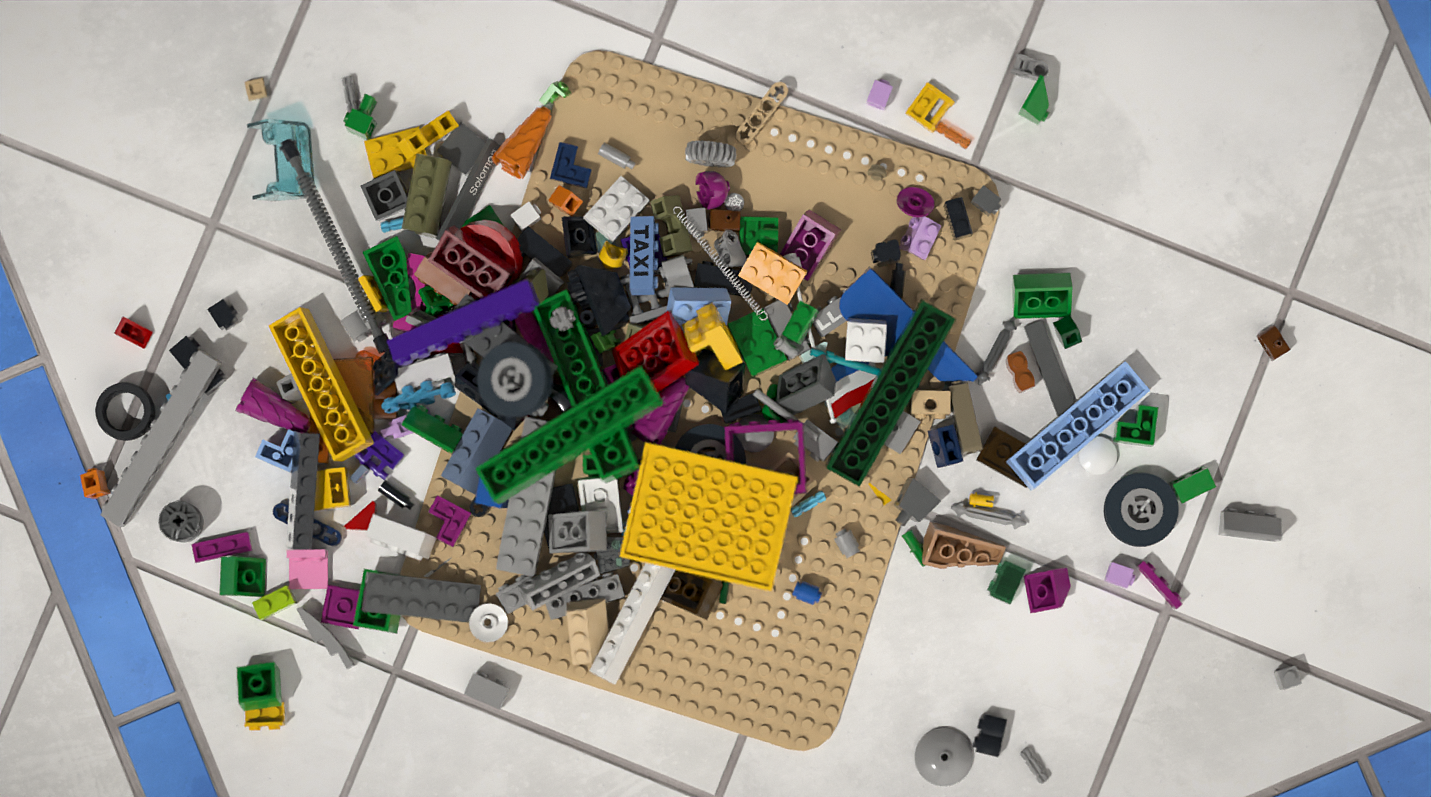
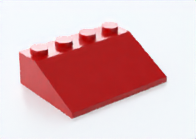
M670 311L659 316L612 350L621 378L642 367L646 370L658 392L699 364L695 352L692 353L684 332Z

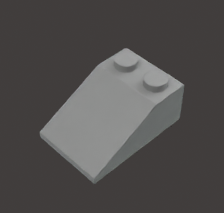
M585 511L548 515L550 553L607 550L605 512Z

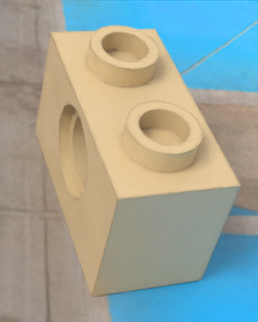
M915 390L911 397V415H915L916 419H926V415L934 416V419H946V416L950 415V391ZM928 400L934 401L936 404L935 409L928 410L925 402Z

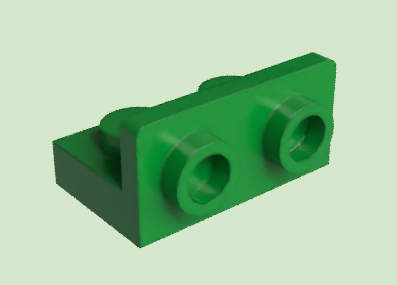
M431 286L422 287L418 291L426 306L425 313L436 316L444 311H450L455 306L446 296L437 294Z

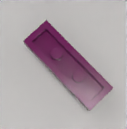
M249 532L191 544L195 563L253 551Z
M1142 561L1136 566L1174 610L1182 605L1180 595L1175 590L1171 592L1167 587L1169 583L1162 576L1158 577L1154 571L1156 569L1149 561L1147 563Z

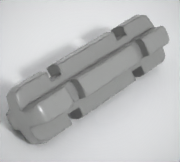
M351 76L342 78V83L345 86L343 89L345 100L348 104L347 111L351 112L352 108L358 109L357 104H355L357 101L354 86H352L354 84Z
M1024 749L1020 753L1023 760H1026L1025 763L1032 773L1037 776L1038 782L1040 784L1046 782L1048 776L1042 771V767L1036 758L1032 756L1030 749Z

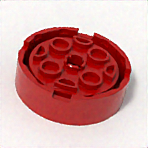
M490 220L471 222L460 228V230L516 268L505 289L519 278L523 257H521L519 242L509 229ZM473 293L471 295L474 299L481 300L476 294Z

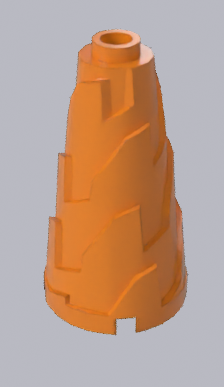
M541 106V108L537 107L515 129L511 136L502 143L491 157L492 161L497 166L501 162L503 166L501 169L515 178L523 179L541 144L540 141L545 134L546 127L552 118L550 115L551 111L544 106Z

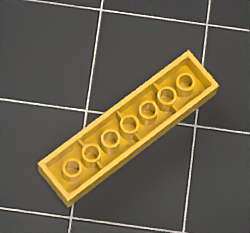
M299 307L268 325L333 460L343 462L373 445L374 441L310 310Z

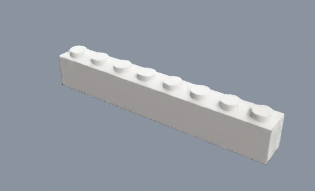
M645 563L590 672L613 684L617 683L675 569Z

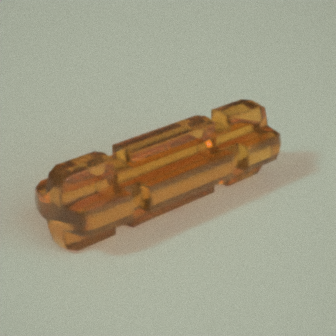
M940 122L936 127L938 133L945 134L946 138L956 144L959 143L962 148L967 149L971 140L966 136L963 137L961 133L953 128H948L945 123Z

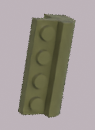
M419 153L416 154L401 229L413 231L418 235L436 238L451 170V161L440 157L435 158Z

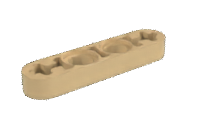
M776 82L738 128L736 139L740 144H749L787 97L788 87L785 83ZM783 87L784 94H779L776 97V100H779L778 103H776V101L773 98L769 97V95L771 94L773 97L776 94L775 88ZM765 101H770L773 103V109L766 111L763 109L762 104ZM759 116L762 122L760 125L754 126L751 123V118ZM746 124H748V126L751 129L756 130L754 133L752 132V130L749 131L748 140L746 138H744L743 140L740 139V132L745 133L748 129V127L745 126Z

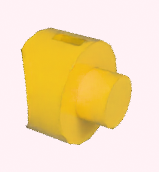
M605 241L599 253V258L605 268H618L623 265L628 250Z

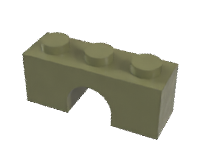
M680 195L663 196L650 201L654 219L664 221L668 228L667 236L659 238L663 257L678 256L692 251L688 229H686L687 226H684L680 217H677L681 209L683 210Z

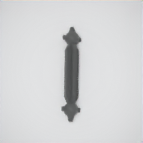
M1015 317L1002 323L1005 329L999 333L983 364V371L976 373L978 385L987 380L990 381L989 373L993 371L1010 338V331L1017 329Z

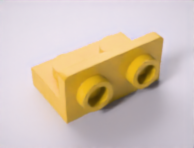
M282 702V706L245 711L244 727H249V731L261 730V726H268V730H280V726L285 725V702Z

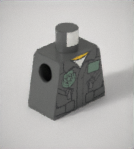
M606 537L607 550L597 551L600 574L630 566V559L619 557L624 538Z

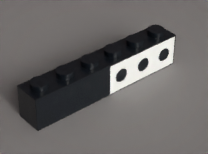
M294 431L286 546L291 549L311 550L320 435L314 432Z

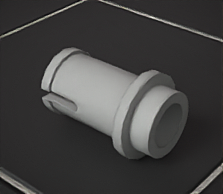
M779 336L774 342L775 349H780L790 359H793L799 352V349L789 343L785 336Z

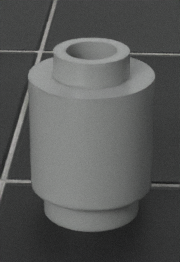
M843 529L836 533L837 538L834 540L842 555L845 554L846 558H849L860 552L859 544L851 530L847 532L846 529Z

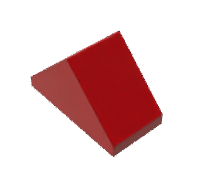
M122 317L114 334L145 349L153 332Z
M374 501L369 503L344 527L347 530L367 531L373 514L377 515V504Z

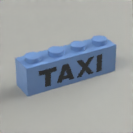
M654 216L631 217V295H655V288H658V276H655V270H658V258L655 259V252L659 251L658 241H655V234H659V225L655 223Z

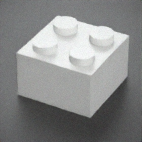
M848 318L845 360L884 363L886 320Z

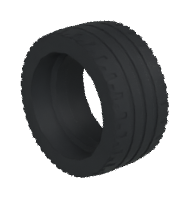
M122 382L109 386L101 393L96 402L95 415L100 428L107 435L118 440L130 441L140 438L148 432L151 423L155 419V405L146 390L136 384ZM121 393L134 394L141 400L144 407L142 421L131 430L116 429L107 418V408L110 401Z

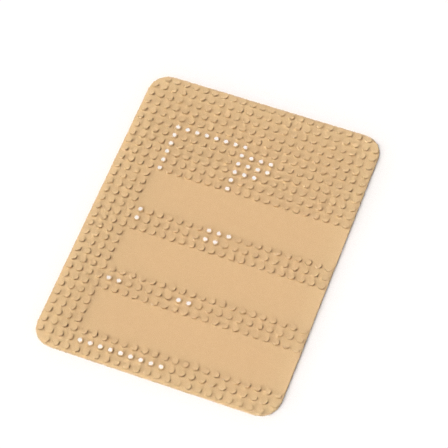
M598 50L588 52L570 63L561 82L565 83L569 87L568 90L572 93L566 98L559 94L558 99L554 103L551 112L552 118L546 127L520 206L522 207L527 202H530L531 205H537L541 211L539 214L541 220L530 228L565 257L567 255L561 217L569 215L560 211L548 201L559 185L571 191L583 201L573 217H584L620 176L626 179L650 201L663 196L680 195L683 212L685 213L684 216L686 217V210L703 208L696 192L700 191L699 185L695 183L697 174L705 171H716L729 182L730 191L728 195L737 193L743 197L744 207L740 213L741 217L779 218V255L802 215L809 209L841 229L810 280L806 281L803 279L799 285L803 302L816 309L818 307L824 309L828 306V300L834 296L840 298L843 294L842 291L851 286L869 266L890 286L892 270H895L896 263L891 265L888 263L887 266L878 267L877 263L873 264L871 250L875 248L877 243H887V241L894 239L898 241L900 246L901 239L905 235L909 222L913 217L899 209L896 202L897 195L905 188L917 187L927 191L933 197V211L926 217L941 225V228L926 260H922L910 252L900 249L901 258L899 263L904 264L903 271H906L903 300L914 310L920 299H923L955 317L956 321L944 340L955 352L999 213L998 210L995 215L991 213L988 217L971 204L972 199L983 185L999 197L997 187L987 173L962 162L781 105L749 144L742 145L736 139V132L761 101L759 98L613 52ZM765 101L762 107L764 110L770 111L773 109V103ZM759 116L751 118V123L754 126H758L762 122ZM746 124L745 126L748 127V129L745 133L740 132V139L743 140L744 138H746L748 140L749 131L752 130V132L754 133L756 130L751 129L748 126V124ZM696 140L732 145L736 148V161L733 166L725 168L706 167L690 163L685 160V148L687 143ZM559 142L578 146L574 165L592 169L587 189L550 180ZM605 142L631 157L630 160L636 163L634 168L626 167L624 169L598 155L602 144ZM871 165L884 166L887 172L886 178L880 181L871 179L868 175ZM962 197L973 234L970 237L954 241L943 206L948 200ZM651 202L637 216H654ZM725 202L717 208L709 210L705 208L708 233H704V236L699 241L695 240L696 237H693V235H689L692 251L682 255L687 257V259H692V264L688 265V270L693 285L698 263L702 264V261L714 263L713 266L718 267L716 262L713 261L720 259L719 256L714 260L711 259V255L717 252L714 247L715 240L721 238L724 232L709 230L710 210H727ZM660 219L655 220V223L659 225L660 238L667 236L668 228L666 223ZM515 223L512 233L517 239L522 234V231ZM630 224L613 243L594 228L597 254L568 258L573 265L567 272L579 265L611 271V269H607L602 265L599 253L605 241L623 248L621 239L630 237ZM735 232L740 242V232ZM526 255L523 257L520 276L531 260ZM667 256V260L677 256ZM743 266L733 267L732 269L740 271V268H743ZM568 273L562 277L561 280L564 283L556 294L568 290L567 282L570 281ZM656 275L658 276V288H655V291L666 289L662 275ZM624 285L623 289L625 291L627 298H629L626 286ZM755 285L752 286L751 297L753 298L749 301L750 303L755 300L751 306L757 303L753 309L748 304V301H745L746 298L729 295L731 306L727 327L729 323L754 312V308L757 306L759 307L756 311L778 301V299ZM797 291L790 301L794 311L797 310L796 307L799 304ZM669 296L658 298L659 305L661 304L662 307L667 306ZM650 301L639 303L640 309L644 313L651 311L652 305ZM578 302L576 303V306L581 315V313L585 310H582V307ZM630 306L631 309L627 312L628 317L633 316L632 306ZM533 310L532 313H533V315H534L536 321L538 322L537 317H536V315H535V312H534V310ZM630 319L625 327L615 330L616 332L613 336L616 339H621V342L616 344L615 347L625 341L628 324L631 323ZM649 321V322H646V323H643V324H639V325L647 326V325H648L649 323H651L652 321ZM848 321L824 337L820 336L812 324L811 332L815 346L822 342H827L826 350L834 352V355L845 358ZM515 323L516 333L523 338L520 330L518 329ZM710 344L706 346L707 350L714 351ZM614 348L603 352L604 367L601 366L602 370L616 364L612 353ZM473 350L477 357L476 362L480 367V364L484 357H482L478 352ZM702 350L695 351V354L699 355ZM799 356L790 361L787 358L786 363L754 378L751 377L745 364L744 392L741 397L750 395L757 389L766 395L769 386L773 384L778 385L779 375L803 364ZM875 362V366L881 369L883 363ZM829 363L830 368L837 365V363ZM927 369L916 390L943 391L946 381H939ZM556 370L552 375V383L562 385L563 382L558 370ZM689 388L684 397L676 433L667 431L661 446L675 449L679 439L688 430L696 426L715 424L722 427H730V424L739 423L741 419L725 425L721 411L693 389ZM460 391L449 426L452 424L462 429L461 433L464 434L477 408L490 415L492 414ZM548 397L546 403L549 407L542 417L536 415L535 418L553 421L563 414L557 402ZM757 398L762 409L765 404ZM911 399L904 409V412L911 415ZM826 400L793 416L802 423L808 419L835 441L839 442L860 404L849 408L838 416L836 423L829 421L831 417ZM928 400L925 402L928 410L935 409L936 404L934 401ZM762 410L761 412L755 413L763 416ZM926 415V419H917L921 422L901 454L884 445L860 487L826 469L825 465L834 449L824 462L821 460L819 462L815 461L809 456L811 452L805 449L806 470L814 477L817 485L794 506H799V503L811 496L814 497L819 491L824 492L826 500L817 503L818 505L805 513L802 512L798 517H794L790 509L772 592L730 582L727 604L719 603V593L708 620L663 600H659L616 684L590 672L594 662L573 665L567 616L551 620L546 604L534 610L525 605L507 615L496 593L499 592V587L507 583L511 586L516 583V578L522 576V574L496 569L508 508L490 506L483 517H475L471 514L454 547L436 539L429 559L422 557L420 561L406 555L400 575L407 577L481 585L479 606L488 603L495 604L502 608L507 616L508 626L504 635L494 642H483L472 634L469 623L403 615L402 617L409 625L421 632L782 748L797 751L817 748L831 737L838 724L900 528V524L895 519L901 511L894 504L908 478L915 479L929 436L928 431L931 429L934 416ZM524 421L515 431L512 429L501 450L507 449L521 440ZM798 430L774 432L771 444L763 451L752 453L745 450L746 466L769 471L789 452L799 462L798 447L794 445L795 440H793ZM637 438L632 442L638 459H640L643 455L645 443ZM443 449L440 451L415 530L437 537L445 522L428 512L437 495L470 512V505L475 497V494L441 476L452 456ZM704 449L698 455L704 456L706 452L715 451L713 449ZM583 454L556 470L553 485L554 488L573 484L579 512H582L578 479L588 477V475L583 474ZM631 473L619 478L623 530L627 525L629 517L627 511L631 507L633 496L625 491L623 486L625 479ZM871 483L892 500L884 506L868 484ZM482 504L474 506L476 514L483 512ZM843 529H846L847 532L851 530L859 544L860 552L849 558H846L845 554L842 555L834 540L837 538L836 533ZM544 532L536 576L545 570L557 566L562 561L573 558L581 552L550 553ZM622 532L606 533V537L624 538L621 535ZM597 551L587 552L595 560L599 571ZM450 559L447 563H445L442 567L438 569L440 564ZM630 559V566L611 571L614 575L618 574L625 597L606 603L609 632L637 581L645 562ZM438 569V570L435 571L433 574H431L429 577H425V576H424V575H426L427 573H429L430 571ZM607 572V573H604V574H600V576L597 577V578H595V580H596V581L601 580V579H603L602 575H605V574H608V573H611V572ZM710 578V579H712V580H714V581H716V582L722 584V580L715 579V578ZM797 581H805L820 587L819 591L822 594L819 602H814L811 605L796 599L792 594ZM486 619L484 621V624L486 626L490 625L491 623L490 619Z

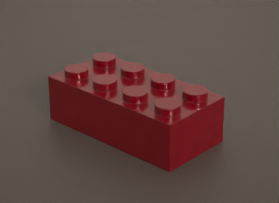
M455 225L444 232L428 259V262L481 299L504 290L516 271L515 267Z

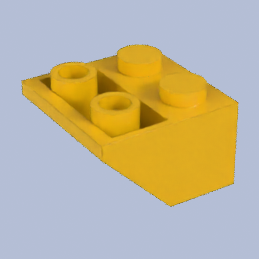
M341 467L317 471L314 511L351 507L347 468Z

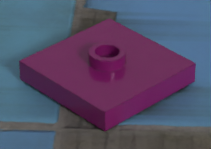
M328 585L320 623L359 630L360 627L353 626L360 590Z

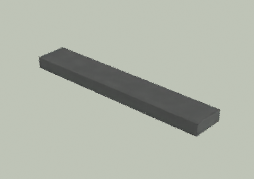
M1041 320L1025 326L1024 330L1056 415L1059 417L1074 403Z

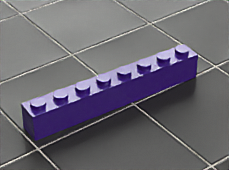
M525 280L389 339L387 343L394 362L406 366L411 364L412 360L425 358L430 355V352L443 350L453 342H462L469 335H478L485 328L496 327L506 319H515L522 312H531L540 303L533 284Z

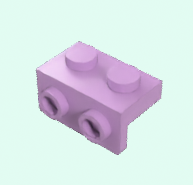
M926 216L913 217L909 222L905 235L901 239L899 248L910 252L922 260H926L941 225Z

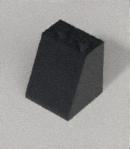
M703 349L699 355H696L699 364L684 374L686 376V385L720 411L727 413L744 392L745 362L725 370L715 352Z

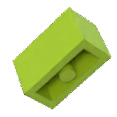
M286 585L251 603L259 619L265 620L297 604V601L289 586Z

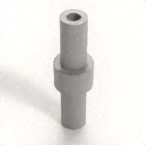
M464 341L459 342L464 352L466 363L479 370L475 353L471 351L469 345Z

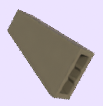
M962 380L952 382V386L948 387V391H950V402L961 454L967 455L980 452L983 448L968 383L963 384Z

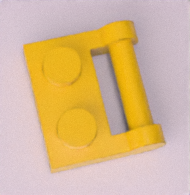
M927 82L905 114L929 132L934 133L936 130L935 126L948 108L954 105L955 101ZM939 99L942 100L943 104L930 122L925 120Z

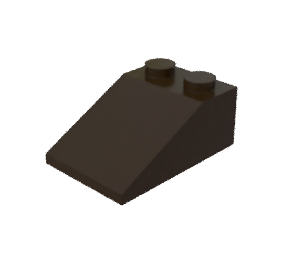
M675 569L660 600L708 620L723 585L708 577Z

